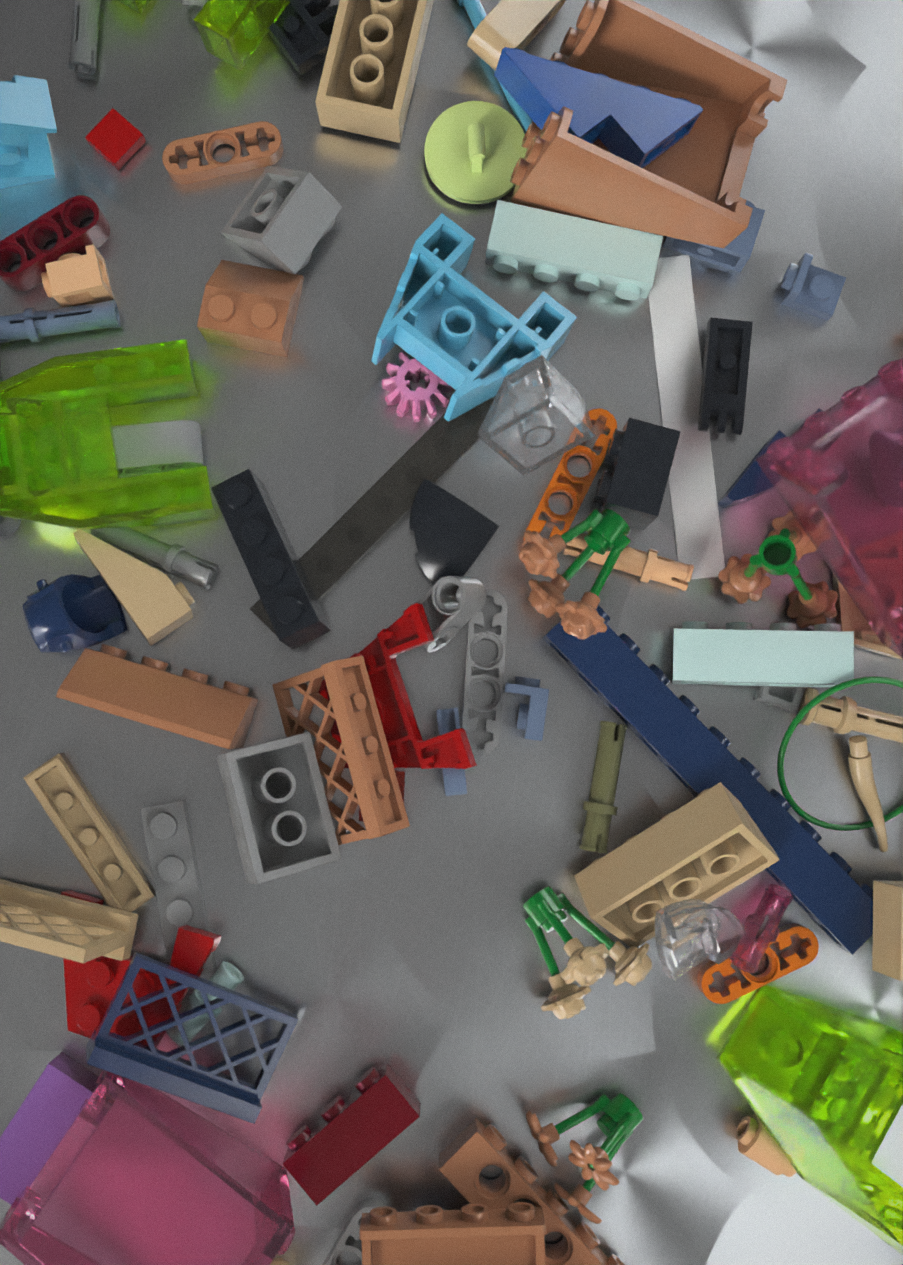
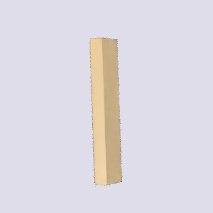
M64 753L57 754L23 777L108 907L133 912L156 896L155 889Z

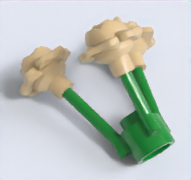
M551 886L536 893L523 905L529 915L525 922L535 936L551 975L548 980L553 990L549 994L548 1000L542 1004L541 1009L542 1011H552L560 1020L572 1018L579 1014L581 1010L586 1009L583 996L591 992L590 985H593L599 978L605 975L607 967L605 959L608 955L616 961V974L613 982L615 986L625 981L635 986L640 981H643L652 969V961L647 955L650 945L647 942L640 948L634 946L628 949L618 940L614 943L577 910L564 893L557 896ZM564 911L601 944L596 947H584L577 937L573 938L563 925V922L568 918ZM542 927L546 933L555 930L565 944L563 949L570 958L563 972H560ZM577 981L581 987H578V985L573 984V982Z

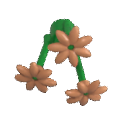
M617 1093L611 1100L605 1094H602L592 1105L555 1126L553 1123H550L542 1128L536 1114L528 1111L526 1113V1120L531 1129V1135L539 1141V1151L552 1167L557 1166L556 1160L558 1157L551 1144L560 1139L559 1135L597 1113L600 1114L601 1117L597 1120V1125L607 1136L600 1147H593L592 1144L587 1143L585 1148H582L576 1141H570V1148L573 1153H570L568 1158L574 1165L583 1168L581 1175L585 1182L582 1185L578 1183L571 1194L557 1182L554 1184L555 1190L561 1198L568 1201L571 1206L577 1207L580 1214L589 1221L600 1224L602 1220L586 1207V1204L592 1197L590 1191L595 1184L605 1191L608 1190L609 1184L613 1186L619 1184V1180L608 1169L612 1166L611 1160L622 1144L643 1121L641 1112L622 1093Z

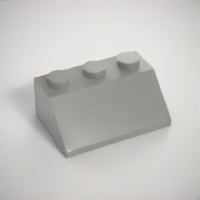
M310 732L216 756L247 883L261 884L342 860Z

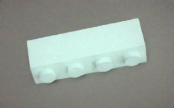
M497 200L486 249L485 264L492 265L495 270L506 274H513L517 271L533 274L534 278L543 282L553 283L557 282V280L574 283L576 288L584 291L593 292L598 289L615 292L617 297L625 300L646 299L654 282L663 236Z
M687 621L682 622V628H674L672 684L831 688L842 682L854 679V632L841 631L840 624L814 625V631H797L796 624L772 623L770 624V630H752V623L729 622L726 623V629H708L707 622Z

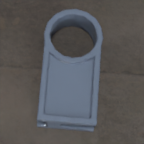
M458 708L436 710L439 735L460 728ZM443 768L445 795L467 794L465 769Z

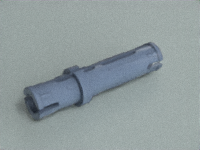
M110 300L107 302L37 311L34 307L25 308L24 313L0 316V343L30 339L33 343L42 341V338L46 336L103 328H118L121 325L118 306L115 300Z

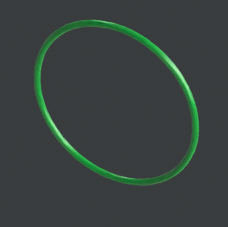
M878 676L848 680L820 693L795 716L785 732L780 745L777 759V776L783 796L799 816L816 826L831 830L853 831L874 827L872 820L858 824H834L819 820L803 811L788 791L784 777V758L787 745L797 725L814 706L828 696L845 688L867 683L890 684L903 688V681ZM903 804L884 815L885 822L903 812Z

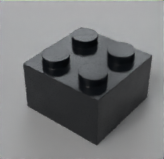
M630 417L622 430L615 428L612 439H609L603 463L610 466L608 471L604 470L601 479H598L592 499L593 504L599 505L598 511L601 513L605 508L613 510L626 521L628 526L645 530L659 515L681 431Z

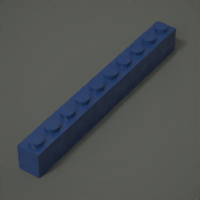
M599 605L596 610L604 618V624L607 626V630L604 633L597 632L596 635H591L583 640L566 633L563 630L561 621L556 624L543 637L544 641L615 715L628 726L695 798L703 790L712 788L721 782L741 802L780 859L764 870L839 948L853 955L873 935V889L865 883L859 886L848 875L852 871L851 866L836 852L832 851L828 854L818 844L822 839L820 834L805 820H801L798 823L788 812L791 808L790 803L775 789L772 788L768 792L757 780L761 776L760 772L744 757L737 760L727 749L731 743L725 735L714 726L708 729L697 718L701 712L696 705L685 695H681L678 698L667 687L671 682L667 675L653 663L648 667L637 656L641 651L640 648L628 635L622 633L618 636L607 625L611 619Z

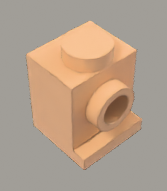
M94 244L85 246L86 255L70 253L60 256L58 261L45 263L47 271L41 273L45 292L49 298L53 297L62 308L94 304L113 299L105 259Z

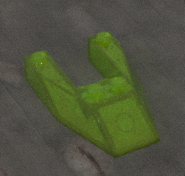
M187 340L56 356L0 382V516L80 530L170 525L218 518L215 498L211 487H213L212 479L207 466L120 478L110 408L198 396L192 354Z
M768 985L758 988L717 1055V1061L801 1179L903 1255V1187L871 1164L903 1105V1034L882 1023Z

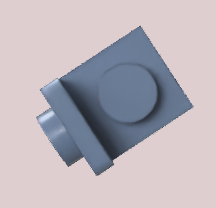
M805 252L797 264H789L780 287L786 289L781 304L828 321L834 314L846 277L811 265L814 255Z
M515 676L514 684H505L504 693L529 696L528 704L520 703L517 729L524 730V739L542 741L549 689L540 688L541 680Z

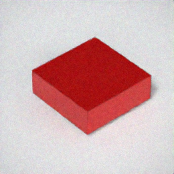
M114 108L85 136L88 144L117 170H120L146 142L144 135Z

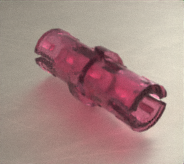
M769 884L754 914L747 916L744 922L746 930L735 952L730 957V961L739 969L754 974L769 943L777 940L780 934L778 925L793 899L786 889L775 884ZM766 915H768L769 918L756 942L754 939L760 927L762 926Z

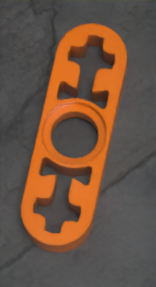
M789 923L705 963L700 968L697 976L699 989L714 1003H729L811 963L818 953V940L811 930L800 924ZM793 934L806 940L800 945L802 950L800 954L792 950L780 953L779 956L784 960L782 964H780L777 954L769 947L772 943L779 950L792 944L790 936ZM756 951L765 952L769 959L768 968L760 975L750 974L746 967L747 958ZM736 961V967L746 981L741 983L736 976H733L724 981L725 990L719 992L715 987L709 988L708 985L714 982L712 974L719 972L725 977L735 973L736 971L730 965Z

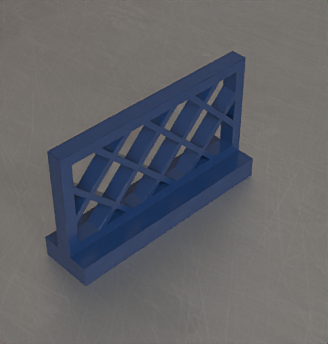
M135 952L97 1031H93L86 1046V1062L88 1065L255 1124L262 1109L260 1100L299 1019L293 1013ZM142 968L158 974L163 988L137 998L132 984L139 969ZM166 978L176 981V983L168 986ZM188 987L199 990L204 1004L179 1014L172 994ZM129 992L132 1001L123 1004ZM207 994H210L217 998L209 1001ZM167 997L173 1017L148 1027L141 1007ZM228 1003L240 1006L245 1019L219 1030L212 1010ZM247 1009L254 1011L257 1014L249 1017ZM136 1010L143 1030L126 1037L110 1032L116 1017ZM208 1012L215 1032L189 1042L182 1023ZM269 1018L283 1023L276 1038L259 1045L253 1025ZM177 1025L184 1045L168 1052L156 1049L152 1036ZM248 1028L255 1047L229 1057L223 1038ZM146 1039L148 1045L142 1044L139 1041ZM218 1041L225 1060L209 1067L197 1064L193 1051ZM270 1051L265 1061L263 1053ZM188 1054L190 1061L180 1057ZM258 1056L262 1069L255 1084L237 1079L233 1067ZM229 1069L231 1076L221 1072Z

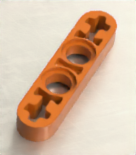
M601 408L592 409L582 417L526 531L530 530L532 533L538 532L541 534L547 521L539 520L540 514H543L545 518L553 523L564 525L562 530H559L554 525L548 539L555 534L562 535L569 530L605 458L609 439H612L615 428L617 429V421L609 411ZM597 420L605 423L603 430L608 433V436L600 434L592 450H599L600 455H597L589 447H585L591 434V428L586 426V424L594 425ZM579 440L584 446L576 445V441ZM580 455L588 459L591 467L589 474L584 477H575L570 474L567 462L571 457ZM558 492L567 494L572 500V509L563 515L555 514L551 511L548 503L551 495Z

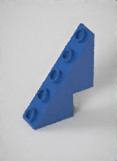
M505 47L502 49L494 74L540 130L543 129L551 111L558 114L561 108L565 106L573 110L568 133L591 144L600 139L612 154L641 168L647 166L688 135L703 111L700 105L691 103L687 99L674 98L651 91L644 86H634L611 79L601 73H591L568 66L561 61H551L534 56L518 48Z

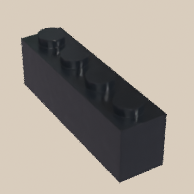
M247 469L211 487L279 641L291 649H296L330 632L329 624L262 481L250 469Z

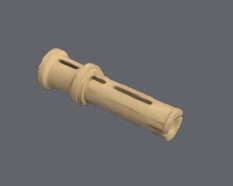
M808 687L805 690L798 713L813 698L819 695L817 689ZM828 696L814 706L800 721V724L806 726L815 723L831 727L838 734L849 733L852 730L903 743V717L857 706V702L847 696H842L840 699Z

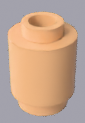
M757 1112L751 1117L745 1116L737 1127L735 1138L738 1140V1151L777 1176L783 1174L787 1177H792L800 1169L805 1158L806 1149L799 1142L796 1134L761 1112Z

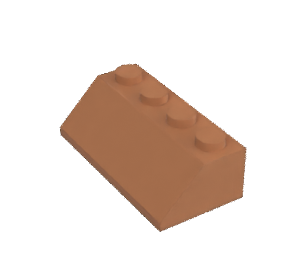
M103 643L100 651L89 648L84 649L62 682L56 695L57 698L226 749L244 747L258 703V699L248 696L249 687L229 681L224 682L223 688L207 684L209 675L184 668L182 676L166 671L168 665L166 662L146 656L142 657L141 663L125 659L126 650Z

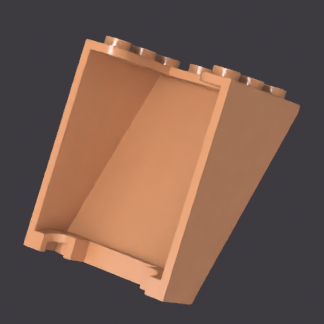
M587 0L578 17L577 29L569 28L560 47L559 53L561 54L554 52L550 59L551 61H561L568 66L591 73H601L617 81L634 86H644L651 91L674 98H684L691 103L700 105L703 111L688 135L644 168L612 154L600 139L591 144L568 133L573 110L563 106L558 114L551 111L542 130L534 122H531L525 133L522 147L526 148L527 151L524 158H519L512 172L510 182L516 185L510 201L523 206L724 249L748 228L753 208L745 205L746 199L739 197L755 138L767 127L768 120L764 118L765 108L773 100L779 102L783 98L787 79L633 0H595L594 3Z

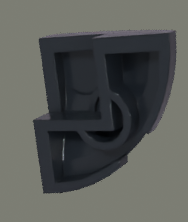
M424 478L413 499L409 519V530L415 533L418 552L414 554L417 564L433 586L439 579L445 576H464L490 541L499 525L459 498Z

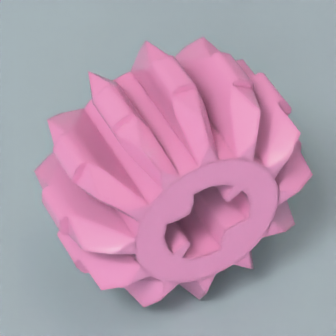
M401 351L398 354L401 366L395 363H388L386 371L391 377L382 379V388L390 391L385 396L386 404L388 406L399 404L396 413L400 418L404 417L409 409L412 410L414 422H420L421 411L426 410L431 419L437 417V410L434 404L446 408L449 404V398L444 393L453 391V388L419 361L409 359L408 355ZM420 379L425 380V389L418 387L415 392L411 391L410 381L417 384Z

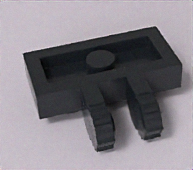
M258 0L251 5L255 17L300 75L326 58L330 43L326 35L332 34L338 4L329 7L327 10L325 8L328 7L331 0Z

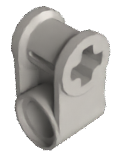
M469 576L442 577L421 599L415 602L423 604L435 640L424 645L427 652L437 651L447 645L457 635L458 631L485 605L486 590L482 582L477 578ZM459 587L462 591V600L460 604H458L456 599V593Z

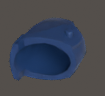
M70 574L59 577L49 584L45 579L39 580L36 583L38 590L28 595L27 601L22 605L29 631L41 653L70 652L103 643L128 630L121 604L100 575L87 577Z

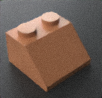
M221 260L205 285L197 327L206 342L288 358L304 276Z

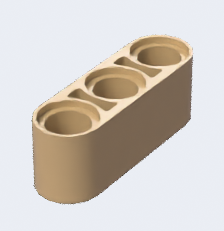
M501 0L476 27L468 40L467 46L496 71L502 49L508 47L524 50L553 19L566 0Z

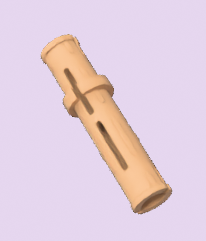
M582 533L566 543L563 555L578 557L588 546L584 539L587 534ZM626 546L621 552L613 569L639 576V581L648 583L649 580L679 588L682 591L687 590V581L690 582L694 569L692 564L688 565L658 556L657 550L649 549L648 552L629 546ZM607 551L604 555L595 552L588 561L604 565L610 551Z

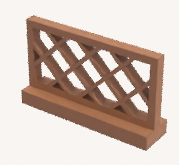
M363 656L332 661L321 665L320 668L273 684L286 737L302 734L304 730H307L316 738L313 746L320 774L327 779L324 790L330 814L339 822L335 832L338 845L382 837L410 827ZM323 677L330 701L318 693ZM291 688H295L304 695L300 710L293 706L289 691ZM314 704L325 711L320 727L309 719ZM334 720L337 722L341 743L330 735ZM325 745L337 754L332 769L320 760ZM346 762L349 766L353 786L341 777ZM336 788L349 797L344 811L332 802ZM357 805L360 806L365 828L352 819Z

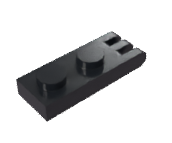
M712 317L707 322L698 431H708L711 415L715 416V433L725 432L727 417L732 418L731 434H742L753 322Z

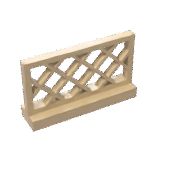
M0 879L1 942L80 963H86L100 956L120 961L130 958L139 914Z

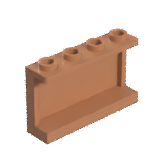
M516 1202L509 1204L507 1208L489 1209L484 1204H468L463 1206L461 1210H443L440 1206L424 1205L418 1207L415 1211L397 1212L393 1207L383 1206L372 1209L370 1213H362L359 1229L360 1240H362V1265H545L544 1234L546 1230L542 1207H534L530 1203Z

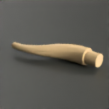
M861 735L852 736L849 738L850 753H848L851 778L858 796L872 820L878 837L879 849L881 852L888 851L885 820L874 780L871 753L868 751L867 738Z

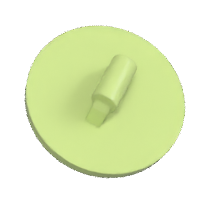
M467 101L456 104L441 113L427 133L424 157L428 174L440 191L456 201L467 204H485L496 201L507 195L516 185L510 182V178L520 157L524 158L527 151L526 148L522 147V141L525 136L524 131L518 121L508 111L493 103Z

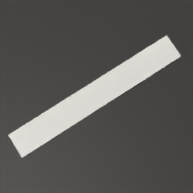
M689 255L658 258L654 282L648 294L662 424L663 427L681 431L669 474L678 562L694 565L691 579L718 577L719 572L725 568L710 432L709 428L707 432L698 431L703 371Z

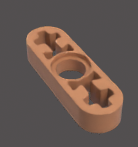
M260 121L174 140L165 147L162 160L172 180L179 184H191L272 166L281 159L284 146L277 127L272 123ZM267 137L269 150L261 151L259 147L260 138ZM240 141H245L248 156L243 155ZM221 144H229L235 149L234 156L227 162H218L212 158L214 149ZM199 150H203L208 165H202ZM186 155L189 159L185 169H180L178 166L179 156Z

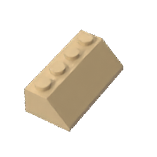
M720 782L712 788L703 790L695 799L676 811L664 815L659 822L640 834L628 838L623 845L604 857L592 861L587 868L574 875L590 918L628 946L638 947L780 859L741 802Z

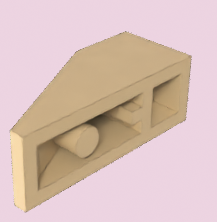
M82 529L72 533L80 548L150 646L193 619L192 610L189 606L195 603V601L181 581L174 585L163 572Z

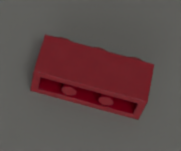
M388 1063L378 1071L374 1067L367 1070L355 1082L356 1090L345 1100L341 1096L336 1097L320 1113L323 1118L311 1129L304 1125L286 1142L289 1148L282 1164L316 1206L420 1117L421 1103Z

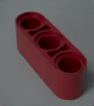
M85 195L69 198L0 241V278L10 289L17 292H25L42 283L41 273L47 271L45 263L58 261L60 256L70 253L86 255L85 246L94 244L96 248L102 246L110 235L108 220L91 198ZM94 217L92 223L88 226L79 227L83 219ZM58 239L54 247L43 250L49 240ZM21 260V264L16 271L8 272L13 262Z

